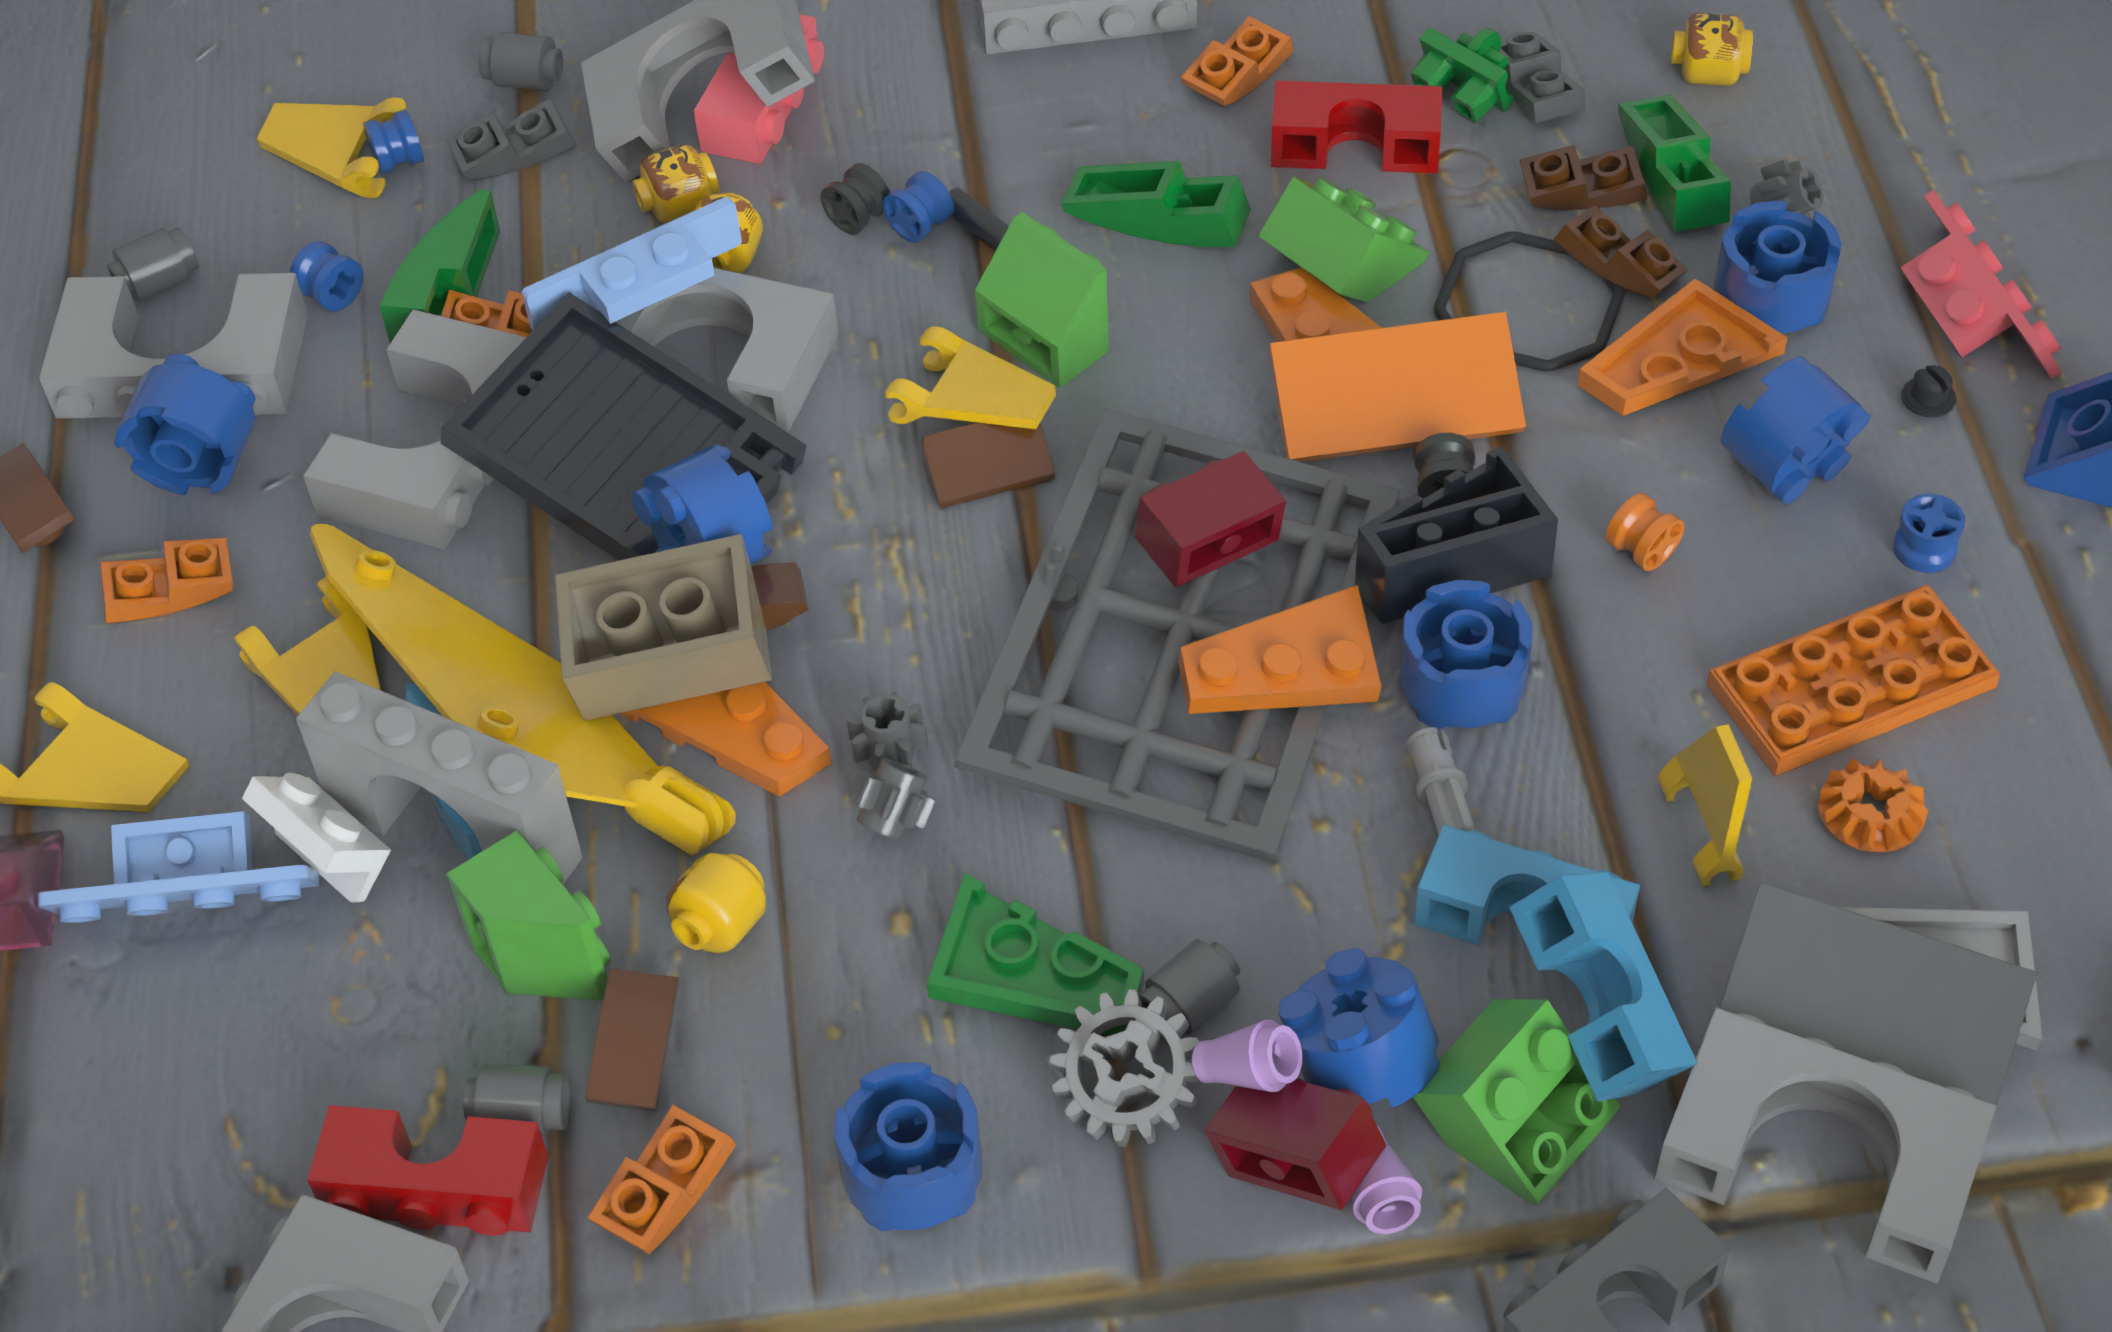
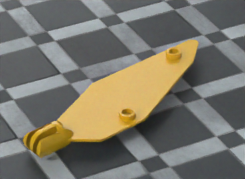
M315 524L311 527L310 536L327 579L443 717L558 764L567 797L624 806L626 812L636 823L654 832L691 856L730 832L736 823V812L728 801L686 777L673 767L658 766L613 715L585 721L562 679V666L559 661L397 565L395 560L388 554L372 550L334 526Z

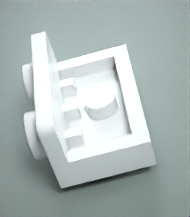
M286 773L283 777L253 776L242 799L274 827L275 834L314 870L319 872L347 900L352 903L364 902L391 849L310 777L296 773Z

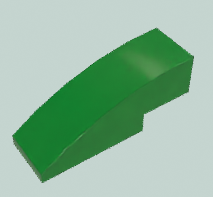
M1671 94L1618 103V114L1628 144L1634 147L1642 177L1658 208L1674 231L1730 222L1731 180L1710 158L1711 137Z
M1180 161L1078 166L1061 202L1065 213L1092 224L1134 237L1195 247H1235L1251 211L1238 175L1186 178Z
M479 189L436 223L409 252L391 279L379 304L390 343L412 310L441 316L449 290L477 297L500 234L491 190Z

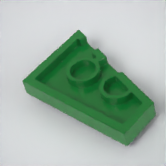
M964 873L927 981L928 998L1078 1030L1082 1024L1075 1013L1077 1007L1082 1006L1092 1015H1095L1101 1011L1099 1004L1100 994L1105 992L1110 996L1115 1006L1124 1005L1129 989L1136 990L1138 995L1141 994L1144 986V968L1075 931L1068 934L1063 933L1037 919L1036 910L1017 900H1014L1012 904L1003 901L985 891V883ZM1128 1024L1113 1027L1101 1035L1111 1036L1123 1032Z

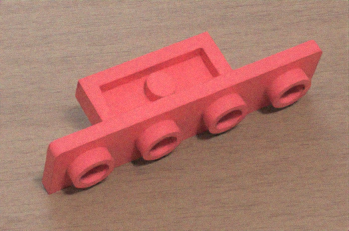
M1934 189L1924 195V198L1949 236L1900 268L1960 356L1963 358L2013 325L2051 380L2062 374L2052 357V354L2061 349L2058 342L2041 319L2033 325L2028 322L2023 314L2032 309V307L2013 279L2004 285L2000 283L1995 274L2003 270V267L1984 240L1976 246L1972 244L1967 236L1976 230L1959 204L1955 202L1947 208Z

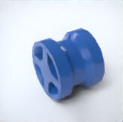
M406 109L395 112L391 120L382 123L375 119L363 122L371 153L378 160V170L381 175L392 172L395 165L403 162H408L412 165L424 162L419 138Z
M919 171L908 178L904 190L896 189L884 198L882 203L885 217L893 230L905 240L913 243H918L930 234L931 225L944 223L954 213L953 200L944 184L934 175L925 171Z
M317 240L303 247L295 256L290 267V273H296L302 294L314 297L315 301L328 311L336 312L346 308L357 297L363 284L364 273L362 266L349 256L339 255L333 246L324 241Z
M1921 494L1909 499L1902 509L1900 528L1897 530L1894 539L1893 550L1897 559L1906 567L1918 572L1933 573L1948 568L1955 560L1958 540L1962 536L1965 527V515L1962 508L1953 500L1938 494Z

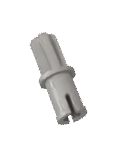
M1435 727L1424 728L1415 732L1407 741V750L1418 776L1416 794L1422 804L1430 807L1438 835L1443 824L1463 831H1475L1464 797L1468 790V780L1464 772L1458 770L1455 765L1446 732L1442 729L1438 732Z

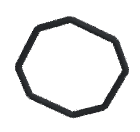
M1516 231L1505 232L1461 248L1455 253L1435 302V315L1439 320L1453 319L1445 308L1464 261L1467 258L1511 242L1572 255L1555 240ZM1603 278L1613 291L1595 343L1550 360L1513 352L1515 365L1540 371H1554L1602 352L1606 348L1625 295L1624 288Z

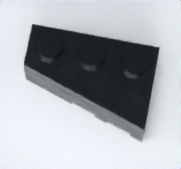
M1499 445L1486 453V463L1465 474L1458 469L1444 477V487L1424 499L1415 494L1359 527L1355 586L1358 585L1360 594L1381 624L1404 618L1407 610L1411 612L1414 606L1426 598V590L1434 585L1454 580L1483 581L1490 584V593L1550 577L1552 576L1558 518L1502 446Z

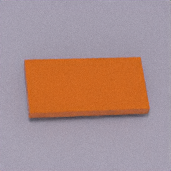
M1506 312L1270 343L1268 347L1285 457L1291 460L1307 462L1417 447L1422 440L1438 433H1455L1463 435L1467 439H1477L1521 433L1526 428Z
M1927 584L1710 669L1706 684L1776 777L1995 689L2001 674Z

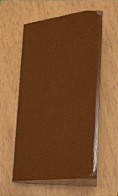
M976 422L929 434L921 439L923 467L940 509L1055 479V471L1041 423L1037 429Z

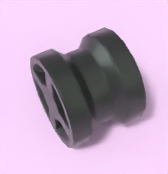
M855 163L844 173L842 182H831L821 191L820 200L825 213L835 226L845 233L856 235L868 225L870 216H880L884 213L882 203L884 198L890 194V190L882 177L874 169L863 163Z
M1438 433L1428 436L1418 444L1414 450V464L1419 473L1417 477L1418 496L1424 499L1443 488L1444 477L1458 469L1465 474L1474 470L1475 449L1469 439L1455 433Z

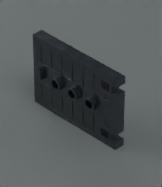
M570 292L441 428V444L619 561L656 553V550L660 548L651 527L646 526L639 519L632 504V493L643 488L644 479L652 473L717 444L727 447L731 451L729 459L725 461L732 467L737 476L747 471L750 472L767 505L778 492L782 476L779 473L780 469L792 475L803 462L807 448L806 444L626 328L616 322L610 324L601 312ZM750 448L761 456L757 459L747 451Z

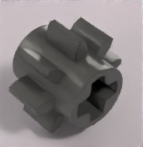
M1784 159L1762 167L1761 173L1765 181L1756 183L1750 192L1751 205L1759 202L1785 201L1788 202L1786 211L1801 213L1810 218L1809 211L1820 208L1823 203V188L1819 177L1811 168H1801L1800 161L1798 160L1788 163Z
M897 692L877 695L871 699L865 697L863 699L861 717H847L849 739L852 740L853 758L856 763L867 759L871 766L878 769L881 759L887 758L912 767L914 749H928L927 729L923 726L921 705L918 703L908 707L907 703L898 697Z
M887 758L881 759L877 770L871 769V771L860 768L848 796L857 801L856 806L861 807L857 821L873 831L898 839L903 837L907 827L913 829L915 825L924 829L936 799L927 796V791L923 790L927 776L908 765Z

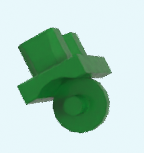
M1429 27L1419 40L1424 55L1411 72L1414 85L1442 86V91L1450 82L1459 86L1450 97L1452 106L1460 116L1474 124L1492 107L1505 113L1515 101L1513 95L1506 92L1508 74L1504 69L1508 64L1509 58L1499 52L1502 42L1498 32L1491 28H1484L1474 37L1467 33H1462L1455 42Z

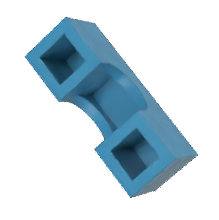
M1443 824L1418 885L1414 925L1479 945L1488 923L1500 914L1511 912L1509 907L1561 875L1597 872L1609 873L1633 924L1640 885L1623 880L1618 875L1609 871L1590 870L1558 860L1551 854L1543 851L1525 850L1493 840L1478 831H1463Z
M1608 872L1561 875L1509 907L1537 970H1557L1563 973L1576 985L1585 1000L1589 1014V1024L1568 1035V1038L1597 1101L1643 1094L1698 1064Z

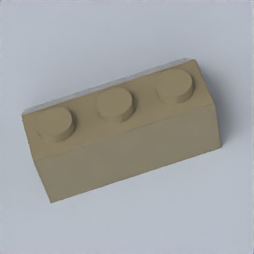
M742 534L555 575L562 679L585 721L772 680L766 626Z

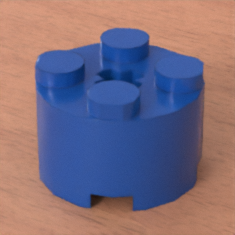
M1785 201L1759 202L1737 211L1733 215L1731 226L1723 233L1713 290L1780 333L1797 332L1808 326L1818 325L1822 323L1827 314L1842 246L1837 229L1824 215L1817 211H1814L1812 219L1801 213L1786 211L1788 202Z
M185 354L168 355L163 364L153 366L142 375L117 428L114 443L116 448L124 446V449L134 459L130 469L152 485L180 495H186L190 486L210 487L211 494H215L230 484L253 431L256 419L253 405L256 397L246 384L238 381H229L217 372L200 367L197 361Z
M1800 356L1784 362L1761 379L1769 389L1757 399L1749 410L1740 403L1737 405L1724 426L1720 440L1721 444L1743 468L1772 495L1779 498L1786 505L1796 500L1807 488L1809 481L1819 475L1824 481H1829L1840 473L1851 459V454L1845 448L1849 445L1852 438L1863 430L1871 417L1859 402L1820 367L1810 364L1804 357Z
M714 444L652 473L644 479L643 488L632 493V504L637 516L646 526L651 527L652 533L660 547L656 552L742 534L750 565L771 554L772 548L765 543L763 544L762 534L773 529L765 499L749 471L737 476L732 467L725 461L729 459L731 454L727 447Z
M1454 580L1432 586L1426 590V598L1414 606L1411 612L1407 610L1404 615L1399 684L1408 703L1416 709L1419 721L1437 729L1447 726L1476 728L1495 722H1507L1518 711L1519 702L1526 691L1532 647V622L1523 604L1516 599L1513 606L1505 598L1490 593V584L1483 581Z
M1357 948L1336 952L1327 960L1325 969L1302 983L1295 992L1285 996L1279 1002V1017L1282 1024L1290 1027L1300 1041L1302 1048L1301 1073L1307 1083L1333 1090L1339 1088L1351 1090L1361 1096L1368 1104L1388 1098L1393 1108L1403 1104L1422 1091L1439 1070L1440 1062L1436 1054L1439 1043L1437 1033L1413 972L1398 961L1379 957L1367 958L1365 953Z
M922 1062L892 1063L865 1074L860 1079L861 1087L847 1099L843 1109L839 1105L835 1113V1145L842 1182L851 1203L863 1213L864 1219L868 1224L880 1231L927 1229L953 1217L965 1214L975 1201V1191L982 1178V1150L978 1113L967 1088L960 1081L958 1086H956L948 1078L931 1073V1065Z

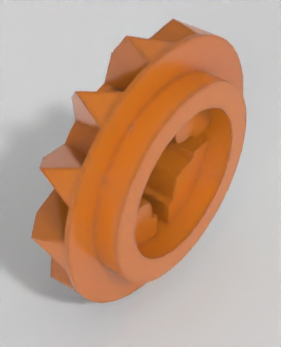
M1881 758L1872 765H1861L1858 761L1852 759L1845 769L1841 771L1831 770L1820 790L1818 798L1819 814L1826 828L1843 843L1867 852H1890L1909 845L1920 835L1928 814V809L1924 804V787L1915 786L1909 781L1907 769L1898 772L1886 769ZM1864 791L1871 793L1876 801L1887 800L1883 815L1881 811L1877 812L1872 804L1861 805Z

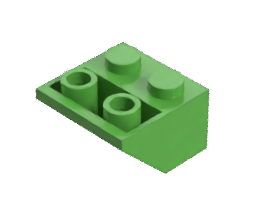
M1293 176L1258 235L1337 293L1367 303L1423 264L1430 254L1428 250L1413 241L1417 234L1415 229L1391 215H1387L1384 218L1373 211L1376 203L1370 198L1350 187L1344 190L1323 177H1319L1316 183L1313 184Z
M1024 212L1019 213L1013 218L975 289L978 331L1055 386L1061 388L1109 352L1106 267L1093 255L1083 253L1061 238L1053 228L1047 225L1043 226Z
M516 830L446 873L471 949L506 993L596 1001L604 999L608 981L605 966L611 963V958L594 930L601 925L600 918L589 899L581 891L578 890L571 895L561 882L564 881L561 870L544 847L534 851Z
M1493 999L1439 1059L1440 1066L1438 1072L1422 1091L1413 1096V1099L1449 1148L1528 1203L1539 1204L1621 1106L1616 1099L1596 1100L1569 1041L1568 1035L1571 1033L1548 999Z

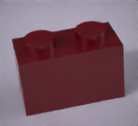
M1242 451L1224 460L1210 461L1197 472L1170 484H1159L1141 496L1134 537L1173 586L1177 588L1279 541L1286 500L1248 454Z
M1298 1077L1293 1082L1287 1083L1277 1092L1235 1086L1204 1129L1229 1177L1341 1211L1387 1146L1372 1117L1371 1107L1361 1096L1344 1088L1333 1090L1310 1084Z

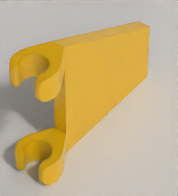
M397 97L385 99L375 106L274 103L257 137V142L260 148L343 189L365 198H377L381 195L386 185L385 178H373L379 169L378 160L369 156L357 159L366 139L363 122L375 119L382 123L391 120L395 112L406 109L407 105L402 98Z
M937 326L926 329L919 339L920 345L933 346L938 350H931L926 353L923 358V366L930 371L946 369L933 391L929 392L916 383L902 378L892 381L885 390L886 398H896L903 402L893 404L888 411L889 419L896 424H907L927 416L1037 429L1056 397L1055 385L963 340L947 329Z
M327 577L317 582V585L324 594L322 597L324 608L336 619L281 656L278 655L265 635L256 626H250L234 637L236 645L241 648L239 654L244 665L250 671L260 676L297 716L334 671L381 690L368 626Z
M51 682L46 684L34 699L38 705L44 707L40 713L43 721L63 731L20 778L0 763V803L150 812L190 765L188 759L87 707L65 688Z
M1727 724L1714 727L1675 755L1658 774V782L1667 802L1675 801V794L1680 789L1689 786L1712 839L1693 859V866L1702 887L1710 886L1712 877L1724 871H1727L1731 881L1740 880L1744 875V869L1736 853V847L1752 783V776L1730 726Z

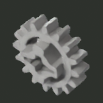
M1128 990L1124 1005L1115 1006L1107 992L1100 994L1099 1002L1100 1012L1092 1015L1087 1009L1079 1006L1075 1009V1013L1082 1025L1077 1032L1060 1028L1057 1033L1061 1041L1068 1047L1067 1053L1050 1056L1049 1063L1057 1071L1066 1073V1077L1052 1084L1053 1092L1058 1098L1074 1097L1064 1111L1073 1123L1084 1119L1088 1115L1090 1116L1086 1132L1091 1138L1098 1140L1109 1127L1112 1128L1114 1141L1119 1147H1126L1130 1138V1132L1133 1130H1139L1148 1144L1154 1143L1155 1124L1163 1121L1166 1126L1176 1131L1180 1124L1173 1110L1178 1104L1184 1107L1195 1108L1198 1103L1196 1097L1186 1087L1187 1083L1200 1082L1194 1073L1192 1063L1188 1062V1059L1192 1058L1193 1050L1196 1044L1199 1043L1197 1037L1180 1039L1189 1027V1023L1182 1013L1174 1015L1166 1021L1165 1017L1168 1006L1165 1000L1159 996L1146 1009L1142 1008L1140 996L1136 990ZM1128 1024L1123 1032L1105 1038L1100 1036L1103 1032L1113 1027ZM1161 1036L1168 1042L1172 1051V1074L1159 1066L1155 1058L1161 1046L1159 1043ZM1135 1055L1136 1060L1148 1077L1140 1073L1138 1076L1126 1073L1120 1081L1111 1064L1105 1059L1107 1058L1115 1063L1117 1060L1129 1063ZM1083 1062L1096 1070L1099 1081L1093 1090L1096 1094L1093 1100L1088 1096L1083 1084ZM1148 1098L1155 1100L1153 1104L1144 1109L1125 1113L1130 1104Z

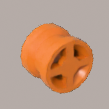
M1638 493L1629 498L1617 510L1608 525L1605 539L1616 550H1628L1633 554L1635 564L1644 571L1650 572L1662 565L1674 552L1684 534L1685 524L1683 520L1674 514H1662L1657 510L1654 499L1645 493Z

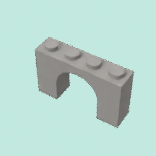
M694 0L581 62L596 150L625 183L640 176V164L643 157L670 148L665 122V109L668 99L679 81L703 61L720 54L735 53L740 74L767 107L815 82L795 0Z
M976 0L986 54L1197 28V0Z
M713 268L715 276L615 321L654 347L667 336L694 326H721L741 333L748 338V341L727 378L729 395L787 433H789L839 335L833 293Z
M296 273L238 274L228 319L224 327L209 343L191 353L185 354L197 361L200 367L217 372L229 381H238L249 386L256 397L253 405L255 415L287 414L308 316ZM124 276L67 278L39 377L56 418L123 417L142 375L153 366L163 364L166 359L145 358L131 353L139 314Z
M412 310L386 351L399 391L461 407L526 337ZM333 433L330 434L303 475L316 516L441 549H446L458 528H463L467 524L478 495L485 485H489L494 480V478L443 446L441 440L422 447L397 449Z
M335 671L296 718L321 788L369 830L384 836L421 786L442 799L466 821L475 833L482 851L517 830L534 851L544 847L550 853L563 875L564 881L561 882L562 884L565 883L583 858L559 767L556 763Z
M1716 1007L1696 1057L1698 1064L1693 1066L1664 1140L1655 1180L1724 1205L1748 1140L1764 1122L1779 1114L1796 1110H1817L1837 1115L1853 1123L1869 1136L1879 1149L1887 1169V1193L1865 1258L1938 1284L1952 1249L1997 1105L1979 1100L1964 1089L1942 1087L1908 1075L1895 1065L1885 1062H1871L1842 1052L1821 1039L1802 1038L1768 1026L1755 1016L1742 1013L1734 1014Z
M302 1194L289 1217H283L274 1227L268 1243V1253L253 1278L246 1279L238 1288L232 1302L231 1316L221 1332H300L315 1323L339 1317L363 1318L401 1332H442L467 1287L469 1279L456 1247Z

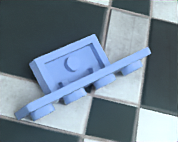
M724 197L525 287L522 290V296L531 330L533 331L569 292L594 309L600 310L611 324L715 276L712 258L739 246L742 242L736 205L729 197Z
M242 811L111 825L113 885L39 892L37 896L38 907L59 914L60 922L81 923L100 920L101 909L126 907L127 915L147 916L168 912V902L193 900L194 908L212 909L235 905L234 895L260 892L261 901L266 902L295 900L302 897L301 888L319 886V872L308 865L253 870L250 815Z

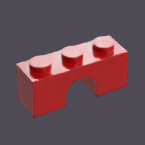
M1275 80L1271 167L1326 169L1327 155L1332 147L1344 141L1360 140L1374 145L1382 155V172L1438 174L1442 86Z
M329 1105L307 1179L315 1199L376 1220L398 1221L404 1226L418 1230H429L437 1225L468 1227L474 1232L489 1236L503 1235L507 1231L531 1233L549 1159L537 1122L467 1116L461 1141L451 1154L433 1163L418 1164L408 1161L412 1145L398 1111Z

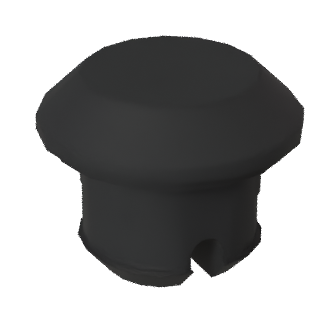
M1936 365L1925 366L1926 369L1917 370L1914 378L1905 383L1901 391L1902 401L1905 406L1913 413L1924 417H1939L1949 413L1956 403V393L1951 387L1953 379L1950 373Z

